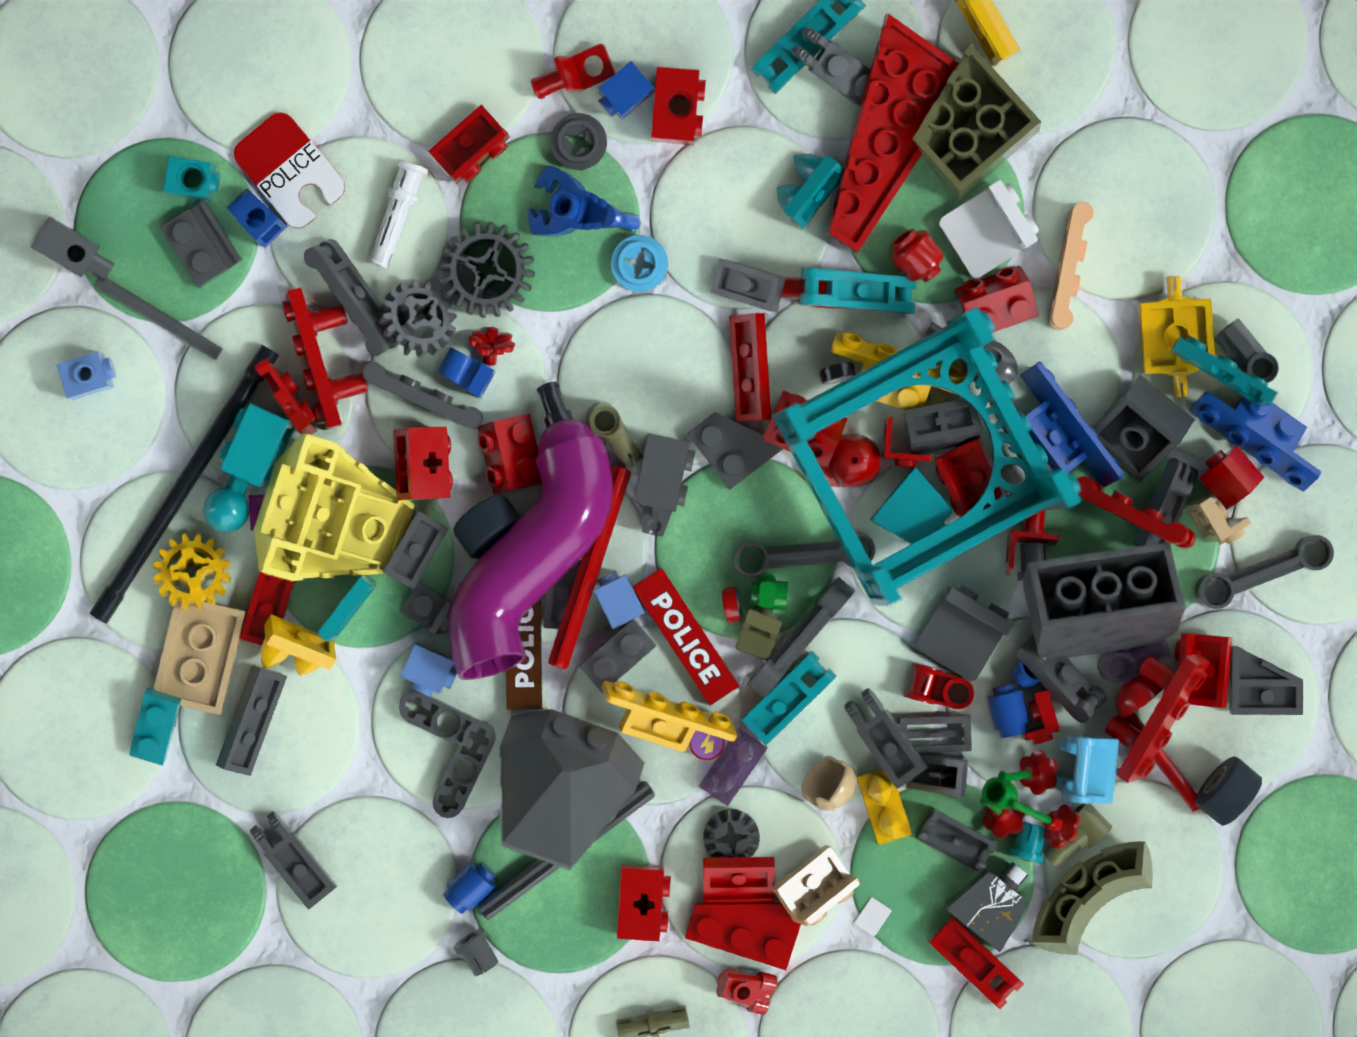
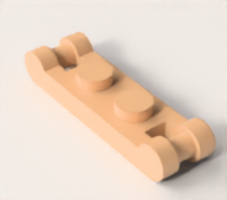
M1080 202L1072 207L1067 217L1048 317L1050 327L1057 331L1068 328L1074 320L1073 313L1069 310L1071 296H1077L1080 285V276L1075 275L1077 261L1083 262L1086 253L1087 241L1082 240L1084 225L1094 215L1092 206L1086 202Z

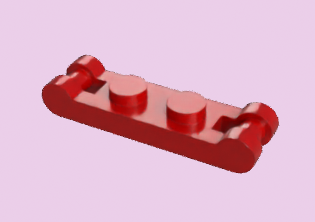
M1081 476L1076 479L1081 489V492L1077 494L1086 501L1179 548L1187 549L1195 543L1194 532L1182 523L1173 522L1168 525L1162 522L1163 514L1147 506H1144L1143 510L1140 511L1131 506L1133 499L1115 490L1112 496L1104 493L1102 485L1087 476Z

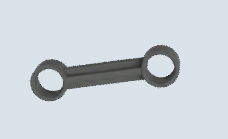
M855 532L858 537L868 542L870 546L868 557L872 561L875 555V545L872 539L866 534ZM749 541L739 545L733 555V563L736 570L747 577H756L767 568L844 562L852 567L839 541L764 547L757 542ZM749 546L758 548L764 557L762 567L755 572L743 570L738 563L740 552Z
M1307 535L1298 541L1295 549L1228 575L1219 573L1206 574L1200 578L1196 585L1197 599L1208 608L1220 609L1226 607L1232 601L1235 594L1303 568L1315 571L1322 570L1329 566L1333 560V546L1323 536ZM1309 540H1319L1325 546V558L1317 566L1308 564L1302 556V549ZM1211 578H1218L1227 586V595L1221 603H1209L1204 598V585Z
M838 577L773 655L753 675L747 685L759 696L765 698L829 620L845 605L855 590Z

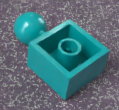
M250 403L247 409H240L233 425L234 428L238 429L232 442L226 441L218 460L223 462L220 470L230 474L226 486L211 492L206 498L203 507L205 520L213 529L219 532H234L246 523L249 516V503L245 493L250 483L258 487H268L275 463L284 453L295 429L289 419Z

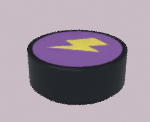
M848 361L825 367L820 370L819 374L822 385H828L847 380L856 375L854 364Z

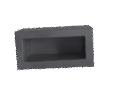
M632 619L582 662L579 667L603 693L601 686L605 680L615 683L656 647V644L635 619Z

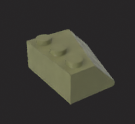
M970 43L955 71L949 77L943 91L936 102H934L913 137V141L935 174L960 200L1040 131L1041 121Z

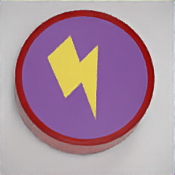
M737 587L723 588L722 602L727 622L742 621V609Z
M695 730L689 746L697 758L712 760L721 754L725 741L722 738Z

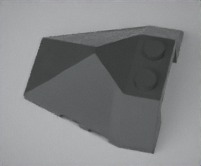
M548 709L511 715L500 745V786L502 787L501 846L571 870L593 844L599 833L607 824H610L615 818L616 813L632 798L645 762L619 733L564 713Z

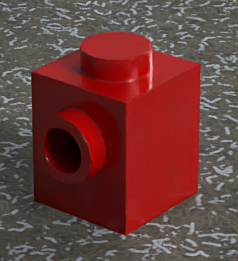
M1237 445L1227 453L1219 450L1205 462L1209 468L1199 477L1207 490L1223 504L1226 510L1251 494L1265 478Z

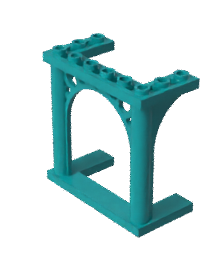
M978 307L946 321L947 326L808 401L800 405L797 403L771 415L872 605L890 606L902 599L897 590L901 586L1043 509L1070 508L1081 502L1077 494L1081 492V489L1072 473L1067 474L1064 469L1053 471L1047 469L1045 463L1048 462V457L1039 443L1034 444L1028 433L1032 428L1023 412L1018 413L1011 401L1015 399L1010 385L1006 380L1001 382L995 369L998 367L993 353L990 349L984 350L983 345L995 339L992 334L995 331V327L987 312L981 313ZM963 359L967 365V375L961 383L954 384L949 379V367L954 360ZM942 361L939 369L940 377L937 379L931 377L928 370L937 369L935 364ZM919 373L920 378L912 377L913 375ZM974 377L976 378V389L981 388V393L978 396L972 395L968 388ZM915 385L935 386L949 390L966 400L978 412L989 432L993 449V464L987 487L978 502L963 516L872 565L807 440L814 437L818 431L895 390ZM992 413L998 419L995 424L990 423L988 420L989 415ZM1009 443L1011 447H1008V449L1016 454L1017 457H1005L1002 452L1003 444ZM1008 464L1020 467L1025 474L1023 482L1019 484L1006 482L1001 476L1002 467ZM999 486L1002 490L1006 492H1011L1012 494L1008 497H1005V494H1002L1001 497L998 500H996L994 497V489ZM986 503L990 505L988 508L983 510V507L986 505Z

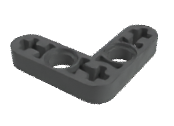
M411 691L400 700L399 711L403 719L457 745L432 801L433 808L441 817L453 818L460 814L495 743V731L487 722L432 696H427L418 691ZM418 697L422 699L421 706L429 711L432 710V704L439 706V709L432 716L431 726L424 723V720L428 717L427 715L418 712L414 717L409 714L410 708L406 706V702H413ZM444 712L454 714L458 721L457 728L452 732H443L437 723L440 714ZM480 728H484L486 730L485 737L489 739V743H481L477 749L476 754L483 755L481 761L472 754L461 753L463 746L468 750L471 749L474 738L470 736V732H478ZM463 759L469 760L474 766L473 776L465 780L458 778L454 773L456 762ZM450 778L455 784L467 786L468 788L466 793L461 789L457 791L454 800L459 803L458 807H451L446 811L442 808L444 803L439 798L440 795L447 796L450 793L453 785L446 784L447 779Z

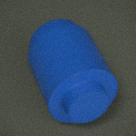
M1013 684L992 688L994 695L988 696L987 699L995 730H999L1000 737L1006 738L1028 732L1027 723L1030 721L1022 689L1014 690Z
M470 861L447 884L448 889L443 893V896L456 911L463 914L467 909L472 910L496 887L493 881L496 875L484 862L481 861L479 864Z

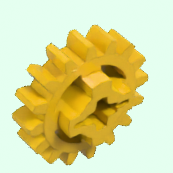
M198 533L194 541H189L186 534H182V543L180 544L170 539V550L160 549L158 551L159 557L163 561L153 563L154 570L159 572V574L153 576L154 583L162 585L158 590L159 595L164 597L170 594L169 605L173 607L180 601L182 602L183 611H187L190 604H195L197 610L202 611V602L206 600L214 606L216 604L214 595L224 596L226 594L222 583L231 582L230 574L224 572L231 569L230 561L222 560L226 555L224 548L214 550L215 540L211 538L206 544L202 543L201 534ZM194 552L203 553V554H205L206 556H208L209 558H204V559H203L202 557H200L199 555L195 554ZM182 554L177 564L171 565L174 559ZM195 567L196 577H189L188 568ZM214 579L211 585L202 591L206 582ZM181 586L190 593L181 592L175 587Z

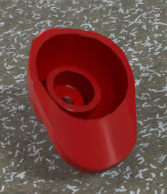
M858 434L843 435L829 465H820L831 487L854 488L868 484L878 476L881 469V455L877 444L867 436ZM853 457L858 459L856 464H853L851 461Z

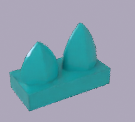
M813 154L794 155L796 170L805 183L803 186L786 184L777 187V197L781 208L789 219L801 229L805 228L840 183L843 169L837 161L828 155L825 158Z

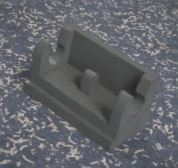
M964 399L904 410L910 454H921L958 447L981 437L982 429L978 412Z
M931 807L915 837L977 872L985 868V861L988 855L992 854L998 845L993 839L934 807Z

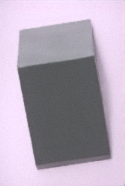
M919 754L928 768L907 782L906 788L965 797L968 761L965 758Z

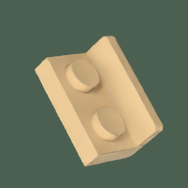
M1212 497L1196 499L1185 506L1206 543L1218 542L1221 545L1226 542L1230 544L1244 536L1246 533L1243 528L1251 524L1248 517L1235 518L1226 522L1229 519V515L1225 507L1219 500L1214 501Z

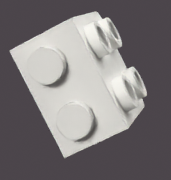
M1001 179L979 195L943 216L939 221L940 228L972 278H980L1038 241L1035 235L1039 232L1036 223L1029 214L1023 216L1017 206V203L1020 202L1019 196L1011 184L1004 185Z

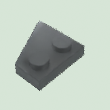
M716 412L687 433L729 490L783 450V448L763 440V435Z
M1232 646L1230 661V714L1303 715V679L1238 646Z

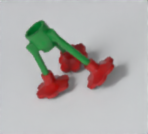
M1035 750L1030 756H1025L1020 760L1021 771L1012 773L1000 771L998 778L993 777L984 784L980 802L982 805H985L987 814L983 817L982 823L987 830H992L997 838L1004 839L1009 833L1016 834L1023 828L1021 819L1027 814L1043 822L1045 826L1044 839L1049 841L1052 847L1060 849L1066 842H1072L1076 838V827L1080 823L1079 814L1074 812L1071 806L1063 804L1057 811H1051L1045 815L1018 801L1017 788L1011 783L1013 780H1020L1022 786L1029 787L1035 795H1042L1046 789H1052L1056 786L1057 777L1055 772L1057 771V762L1053 758H1047L1044 751Z

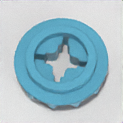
M634 235L624 239L617 245L612 255L611 268L615 279L620 285L633 292L649 291L661 283L667 272L668 259L664 248L658 241L649 236ZM641 249H645V261L655 266V268L642 269L641 274L636 279L634 266L629 265V262H624V259H637Z

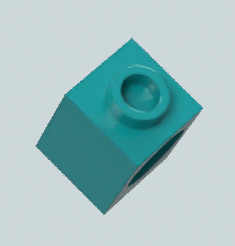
M168 156L164 192L171 196L211 201L212 193H218L220 172H215L216 166L211 162ZM198 170L202 174L200 185L192 189L187 188L185 184L186 175L190 171Z

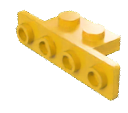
M836 331L830 350L832 353L863 363L860 372L899 352L891 345L884 343L876 344L864 340L856 333H843L840 331ZM935 364L937 369H929L928 373L931 377L937 379L940 377V365ZM949 367L948 374L951 382L954 384L961 383L967 374L957 367ZM919 373L912 376L913 378H920ZM915 385L904 387L876 401L902 410L924 407L931 386ZM936 387V388H939V389H942V390L951 392V391H949V390H946V389H943V388H940V387Z
M605 680L601 686L607 702L627 708L619 724L621 733L682 752L686 751L695 730L735 742L738 736L731 719L720 712H712L710 714L699 710L688 702L675 703L667 700L657 692L650 691L647 694L635 690L634 687L622 681L612 683Z

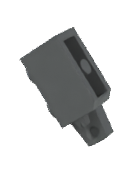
M648 433L635 494L640 505H644L643 533L663 537L672 511L676 512L677 505L684 506L688 486L681 483L684 470L691 472L695 451L689 450L690 442Z

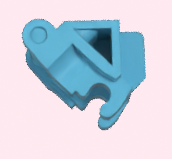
M1084 734L1083 736L1068 735L1067 739H1060L1059 749L1076 755L1074 777H1057L1055 788L1061 791L1062 800L1083 804L1113 802L1115 774L1119 771L1116 768L1119 739Z

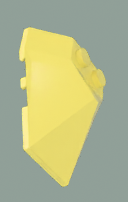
M303 433L276 461L254 527L258 571L291 581L314 577L333 578V576L385 574L382 571L409 526L415 505L409 500L397 501V494L394 488L385 481L380 480L365 465L346 453L337 443Z

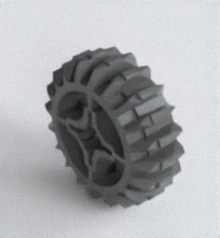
M477 222L473 224L475 234L472 236L469 235L466 228L460 229L461 235L465 238L461 243L455 237L449 239L451 244L456 247V250L452 252L449 249H443L442 254L445 257L451 258V262L439 263V268L450 271V275L440 277V282L442 284L452 282L453 286L448 288L445 294L447 297H451L456 293L460 295L454 302L457 308L461 307L465 301L469 302L466 308L467 314L472 315L476 306H479L480 317L486 318L487 307H492L494 316L500 317L499 305L504 304L506 309L512 312L514 307L509 301L511 298L514 297L520 303L525 301L524 297L518 293V290L522 288L526 291H531L532 286L524 282L523 278L535 277V271L524 269V265L534 263L533 256L523 258L521 256L522 253L529 249L527 243H523L518 247L514 245L520 238L519 233L515 232L507 239L505 236L508 232V227L502 225L499 233L496 234L494 233L495 226L493 222H488L487 232L482 233L481 226ZM493 242L491 248L489 247L487 253L482 257L475 258L464 255L467 249L477 243ZM503 246L509 249L515 258L516 276L509 274L499 267L500 252ZM492 259L495 263L492 266L493 269H497V273L504 277L488 274L482 282V279L479 277L482 274L481 271H478V268L470 263L486 266L488 261ZM459 264L475 273L474 288L471 295L463 289L459 281ZM500 282L511 286L498 297L481 299L491 283Z

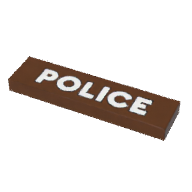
M540 599L522 617L519 624V634L527 657L517 666L506 670L507 710L542 709Z

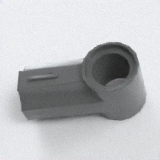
M1239 318L1227 325L1214 337V340L1229 358L1238 365L1237 367L1241 372L1248 376L1250 373L1253 374L1252 365L1255 360L1259 359L1264 361L1268 368L1267 375L1263 380L1270 383L1277 377L1279 365L1276 358L1265 351Z

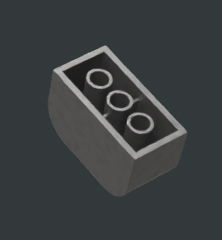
M1170 542L1030 562L1027 564L1023 581V589L1037 651L1041 656L1047 658H1069L1143 647L1160 642L1172 636L1178 630L1186 608Z

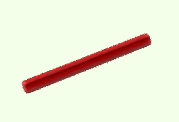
M613 466L611 468L613 480L611 512L602 533L588 552L581 558L548 659V663L551 666L559 669H567L569 667L631 477V471L621 466Z

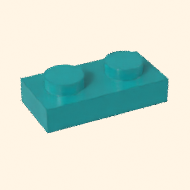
M147 688L143 696L129 756L161 766L164 765L182 698Z

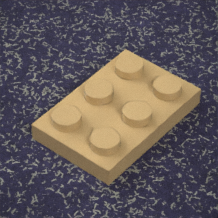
M178 601L173 606L153 690L182 698L180 706L222 715L247 611L219 604L212 606L207 601L202 602V611H198L195 604H190L189 609L183 611L182 602Z

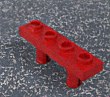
M302 288L289 290L286 293L287 300L282 302V307L287 322L293 321L297 335L292 336V341L297 356L304 355L307 369L302 370L307 390L314 389L317 403L312 404L313 412L317 417L316 422L318 425L324 423L326 431L338 428L342 425L336 406L338 400L368 392L363 372L334 380L327 376L316 336H318L317 332L348 324L342 304L311 312L307 308Z
M1199 653L1185 656L1176 672L1153 656L1148 657L1144 661L1139 674L1163 689V695L1142 731L1135 728L1119 715L1114 716L1106 726L1105 733L1114 739H1119V742L1129 749V754L1116 776L1126 783H1130L1139 779H1145L1151 773L1155 765L1153 758L1158 749L1162 750L1168 744L1172 737L1171 727L1176 720H1180L1189 708L1188 698L1193 690H1198L1207 677L1205 669L1210 663L1208 659Z

